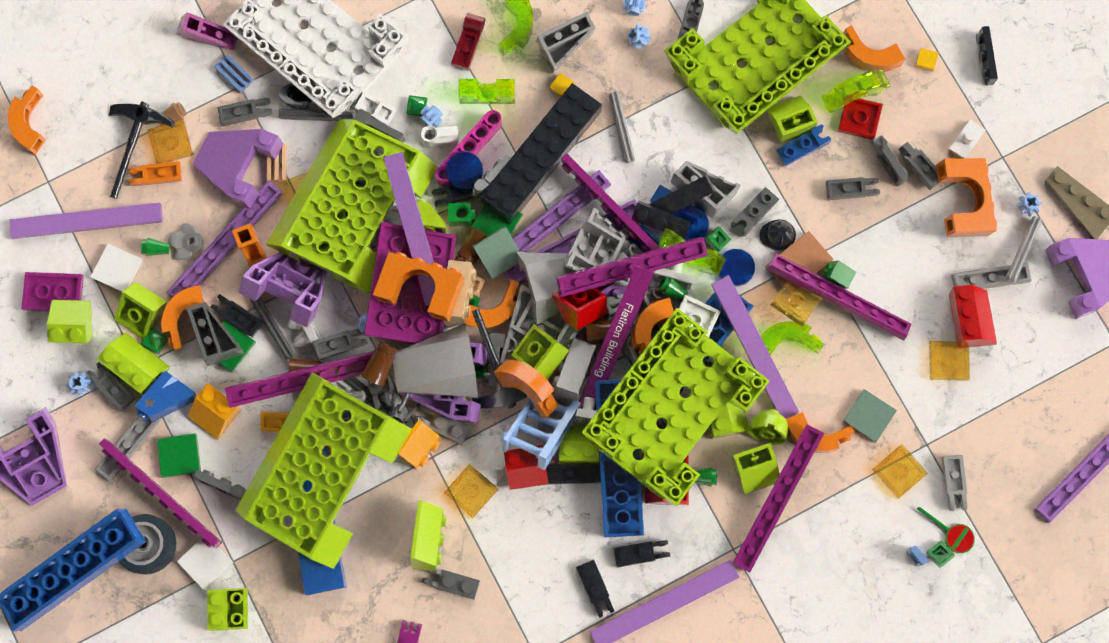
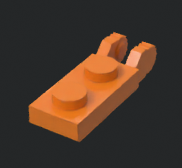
M180 161L142 165V167L128 169L131 175L143 174V178L129 180L130 186L182 181Z

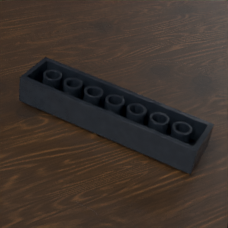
M572 83L480 195V203L511 225L561 163V158L570 152L599 116L602 104Z

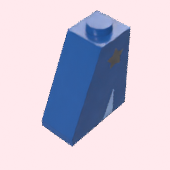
M164 371L136 403V414L142 420L146 421L148 419L153 423L193 403L196 393L167 371Z

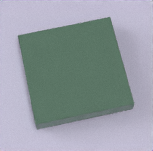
M505 226L472 246L491 279L518 264L516 252L520 251Z
M863 389L842 422L852 426L853 429L876 443L897 410Z

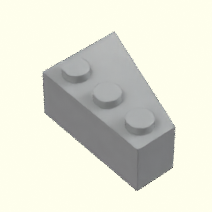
M588 12L537 36L536 42L552 73L594 33L596 27Z
M685 161L674 172L670 182L680 189L708 175L716 192L694 203L713 219L737 194L741 185L729 182L724 179L725 177L720 175L718 177L709 173L707 169Z
M576 338L573 339L572 345H567L569 352L567 353L566 361H561L558 370L561 371L560 377H555L552 386L555 387L554 399L558 404L566 407L567 405L570 406L573 400L577 401L596 345Z

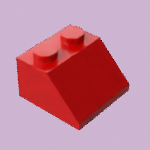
M596 288L564 297L560 296L559 290L552 293V298L563 319L576 330L607 314V296Z
M521 448L504 452L510 490L548 485L546 468L543 470L537 467L538 458H536V455Z

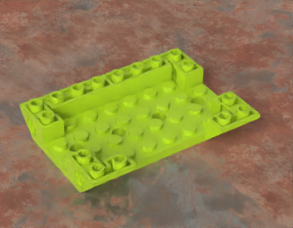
M757 0L758 4L707 45L704 46L705 41L692 28L664 50L677 75L723 127L738 134L851 43L827 15L821 18L806 0ZM800 16L803 21L795 23L793 17ZM772 38L775 44L769 46L765 43V39ZM739 60H743L747 66L740 68L736 63ZM714 82L719 88L711 90L708 85Z
M339 119L268 239L266 246L299 262L301 259H304L331 272L334 279L368 295L371 290L376 253L369 246L377 234L381 222L384 221L395 202V196L383 157L403 152L414 194L420 199L432 181L438 166L421 151L357 120ZM382 149L384 153L381 156H376L374 151ZM358 180L366 182V185L361 188L355 184ZM342 211L348 213L345 219H339L337 215ZM323 243L330 246L325 252L319 250V246Z
M678 308L674 310L581 432L594 447L654 494L676 507L700 476L688 464L682 462L725 404L729 403L747 412L770 382V380L742 358H734L706 336L708 332ZM704 357L712 359L711 367L704 366ZM682 387H686L689 390L688 398H683L680 395ZM658 418H663L666 421L664 429L657 427L656 421ZM635 449L642 451L643 457L641 460L633 458V451Z
M312 373L235 511L246 521L308 558L334 569L353 533L338 524H333V521L370 455L373 454L393 464L411 428ZM345 411H350L351 419L345 422L342 415ZM329 445L332 448V453L330 456L325 457L323 449ZM309 480L312 483V489L306 492L303 485ZM286 516L292 517L293 522L290 527L284 525Z

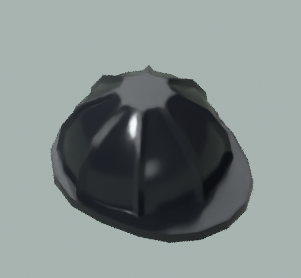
M293 84L284 86L279 92L280 100L294 109H304L312 102L309 97Z
M777 219L763 225L760 229L759 237L766 247L781 251L786 250L794 243L796 232L791 223L786 220Z

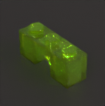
M459 79L460 104H516L515 79H496V82L492 84L480 83L478 79Z

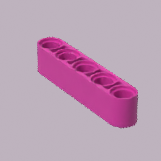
M488 111L437 168L436 178L439 185L444 187L446 184L453 183L500 130L502 118L498 111ZM492 118H496L498 122L495 124L489 123V120ZM479 132L486 133L482 138L476 136ZM469 145L474 147V149L469 152L464 150L465 147ZM456 159L462 161L459 165H453L452 162ZM443 173L449 174L447 179L440 178Z

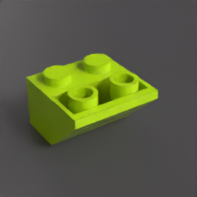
M801 95L774 105L767 110L780 143L805 134L818 124L811 106Z
M771 443L735 454L731 457L744 495L774 485L780 474Z
M248 588L207 590L208 631L248 629Z

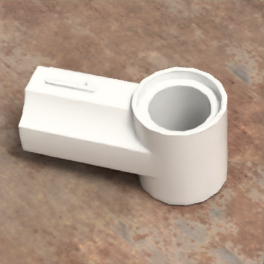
M457 126L424 127L421 131L422 144L427 148H432L436 145L458 143ZM427 134L434 135V138L428 140L425 138V136Z

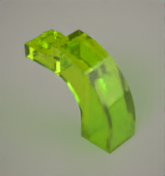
M505 0V7L515 16L517 24L515 29L498 44L499 52L503 56L514 51L517 44L523 49L531 38L534 20L533 9L529 0Z
M873 70L856 75L835 85L833 90L821 97L828 112L833 113L861 97L877 96L891 86L883 70Z
M665 229L658 246L663 248L684 242L685 240L672 230ZM706 249V257L683 263V265L697 271L719 276L726 258L715 250Z
M797 321L777 323L769 327L761 335L770 356L776 347L785 341L800 342L817 354L825 345L817 335L812 334L811 336L808 334L812 329L811 326Z

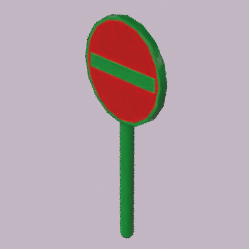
M917 507V510L947 531L945 541L951 551L965 553L973 547L975 536L968 526L956 524L948 528L924 509Z

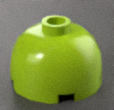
M764 410L758 412L752 418L748 434L756 441L761 442L760 438L769 440L768 443H771V445H780L787 438L788 423L777 410Z

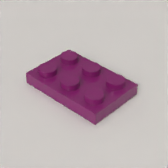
M25 272L21 309L23 311L50 312L52 300H82L84 275Z

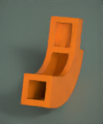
M852 25L845 28L843 34L851 42L845 55L859 68L879 73L891 71L902 66L905 57L897 43L882 50L870 49L862 43Z
M32 85L24 92L21 100L17 97H14L8 111V124L14 138L25 149L36 155L46 139L31 129L30 126L31 112L43 97L41 91Z
M252 224L232 230L238 248L242 250L249 268L267 258Z
M510 279L502 301L492 309H479L468 305L470 306V316L466 317L465 324L477 327L472 311L476 309L480 310L486 328L500 325L508 320L514 313L516 302L513 301V297L517 298L519 294V282Z
M200 285L180 291L168 302L164 309L161 321L162 333H171L167 337L169 346L174 347V350L183 349L178 330V322L181 315L187 310V307L204 302Z
M670 298L659 300L649 305L635 322L631 343L633 350L640 348L639 355L642 354L651 342L652 328L665 323L674 312Z
M506 360L494 371L503 388L514 387L524 392L534 404L541 418H547L558 407L551 394L554 391L553 387L541 373L530 365L517 360Z
M803 412L786 419L788 434L795 443H797L803 429L808 424ZM852 426L833 434L823 435L815 452L828 453L838 450L840 447L837 441L842 444L851 440L850 436L854 434Z

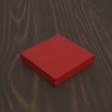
M846 95L837 132L870 140L875 139L883 104Z

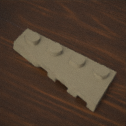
M1057 166L1044 181L1059 201L1065 204L1068 212L1075 216L1079 221V225L1088 232L1090 238L1098 239L1109 225V205Z

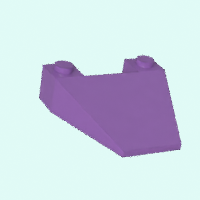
M263 129L209 132L192 165L234 203L251 209L259 192L253 185L242 181L256 152L276 160L284 143L278 135Z
M1067 238L1051 244L1045 250L1052 267L1073 260L1087 293L1076 296L1068 302L1076 319L1096 312L1109 301V240Z
M278 252L251 266L242 277L239 293L256 301L266 291L293 305L290 319L307 328L316 317L327 271L304 259H301L299 262Z
M470 343L474 365L486 366L488 353L485 345ZM410 393L408 397L453 420L478 424L481 405L473 401H464V396L454 397L453 395L440 396Z
M47 407L33 413L26 419L34 436L5 452L0 446V480L31 506L67 486L57 425Z

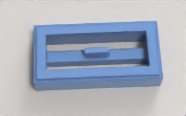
M227 54L226 58L222 59L220 64H216L214 67L242 93L254 80ZM230 62L248 81L245 82L227 63ZM225 67L243 85L240 87L222 68Z

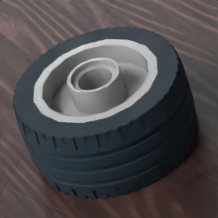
M149 514L133 516V521L145 541L148 542L147 547L144 548V544H142L120 560L119 563L128 571L137 574L148 575L159 572L167 567L175 555L177 548L175 533L171 526L159 517Z

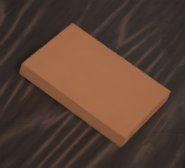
M810 231L806 232L779 254L815 274L820 272L827 263L834 260ZM768 270L789 296L800 288V286Z

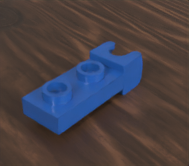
M822 124L776 150L785 167L831 142L830 136L825 138L819 137L824 127Z

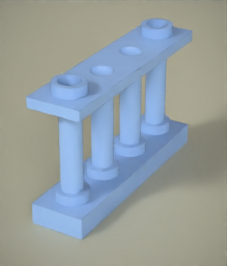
M528 397V402L508 432L505 431L501 438V442H503L502 451L506 452L511 444L536 455V458H538L537 467L545 470L576 420L577 408H580L581 403L573 400L570 406L567 405L565 407L558 404L555 411L562 413L563 417L561 420H555L551 417L541 418L540 414L533 410L535 406ZM528 417H531L554 427V432L547 434L524 423ZM521 430L545 441L546 445L544 448H538L516 438V435Z

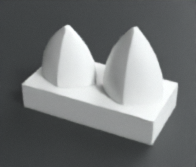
M291 319L289 320L288 328H304L295 338L293 346L305 347L311 345V342L322 339L313 321L306 328Z

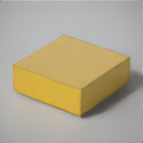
M920 48L915 67L934 71L939 52Z
M559 73L549 89L562 96L572 83L575 84V82Z

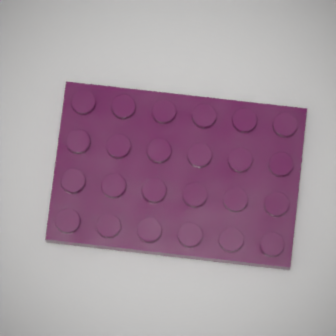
M381 222L364 336L416 344L443 333L444 322L431 317L427 312L429 305H425L417 275L409 278L403 284L395 306L377 301L373 296L389 252L394 254L401 252L412 259L403 225ZM425 230L434 263H438L443 266L442 268L447 269L448 261H453L456 235Z

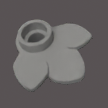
M187 223L181 225V232H175L168 238L170 245L177 248L174 255L176 260L189 258L193 252L200 250L204 245L202 236L196 233L194 226Z

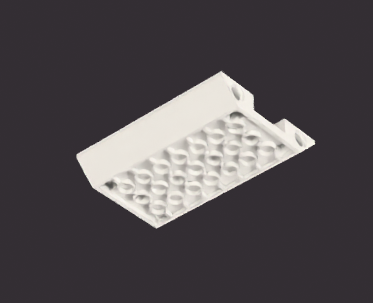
M245 0L223 23L225 28L332 118L340 115L343 111H348L362 94L394 62L408 38L404 32L381 13L368 25V31L331 0H281L282 4L279 7L272 5L275 0H254L253 2ZM302 22L309 23V27L307 29L303 30L299 28ZM333 44L336 46V50L328 52L326 50L327 47ZM357 67L364 69L361 75L354 74V70Z

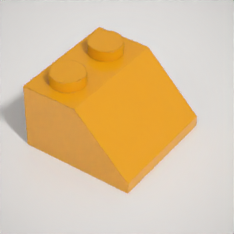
M207 383L196 396L187 417L216 439H219L242 409L239 406L229 408L227 397Z
M418 420L411 429L398 455L418 470L420 466L423 468L429 460L427 456L430 452H435L441 444L439 442L441 438L421 420Z

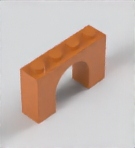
M986 158L943 159L937 163L938 183H962L972 191L975 197V208L972 213L952 214L944 219L946 236H989L996 232L997 221L994 215V202L991 196V184L989 183V169L986 164Z
M389 252L373 296L377 301L395 306L401 288L409 278L416 275L428 276L435 282V291L427 312L433 318L449 322L465 279L458 269L450 268L448 270L442 268L443 266L438 263L432 262L428 264L418 257L411 259L401 252H396L395 254Z

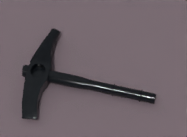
M143 101L140 102V105H110L108 116H125L134 121L114 186H112L113 189L110 197L115 199L118 198L143 124L157 123L171 128L175 125V121L149 108V104Z
M476 309L472 311V314L489 355L493 371H495L501 363L495 352L480 310ZM497 378L500 386L497 392L487 396L472 398V401L480 404V409L503 406L511 409L517 405L516 402L526 398L527 395L514 387L503 388Z

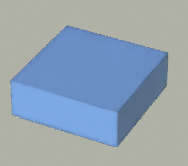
M916 545L907 550V554L917 566H923L928 562Z

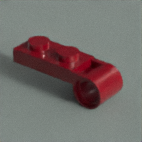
M471 13L466 14L463 30L453 55L451 66L469 71L486 18Z

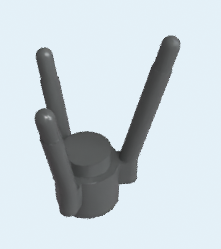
M394 387L391 399L392 406H390L387 415L401 423H407L411 415L421 404L416 403L407 412L405 404L410 393H405L401 404L395 406L397 387Z

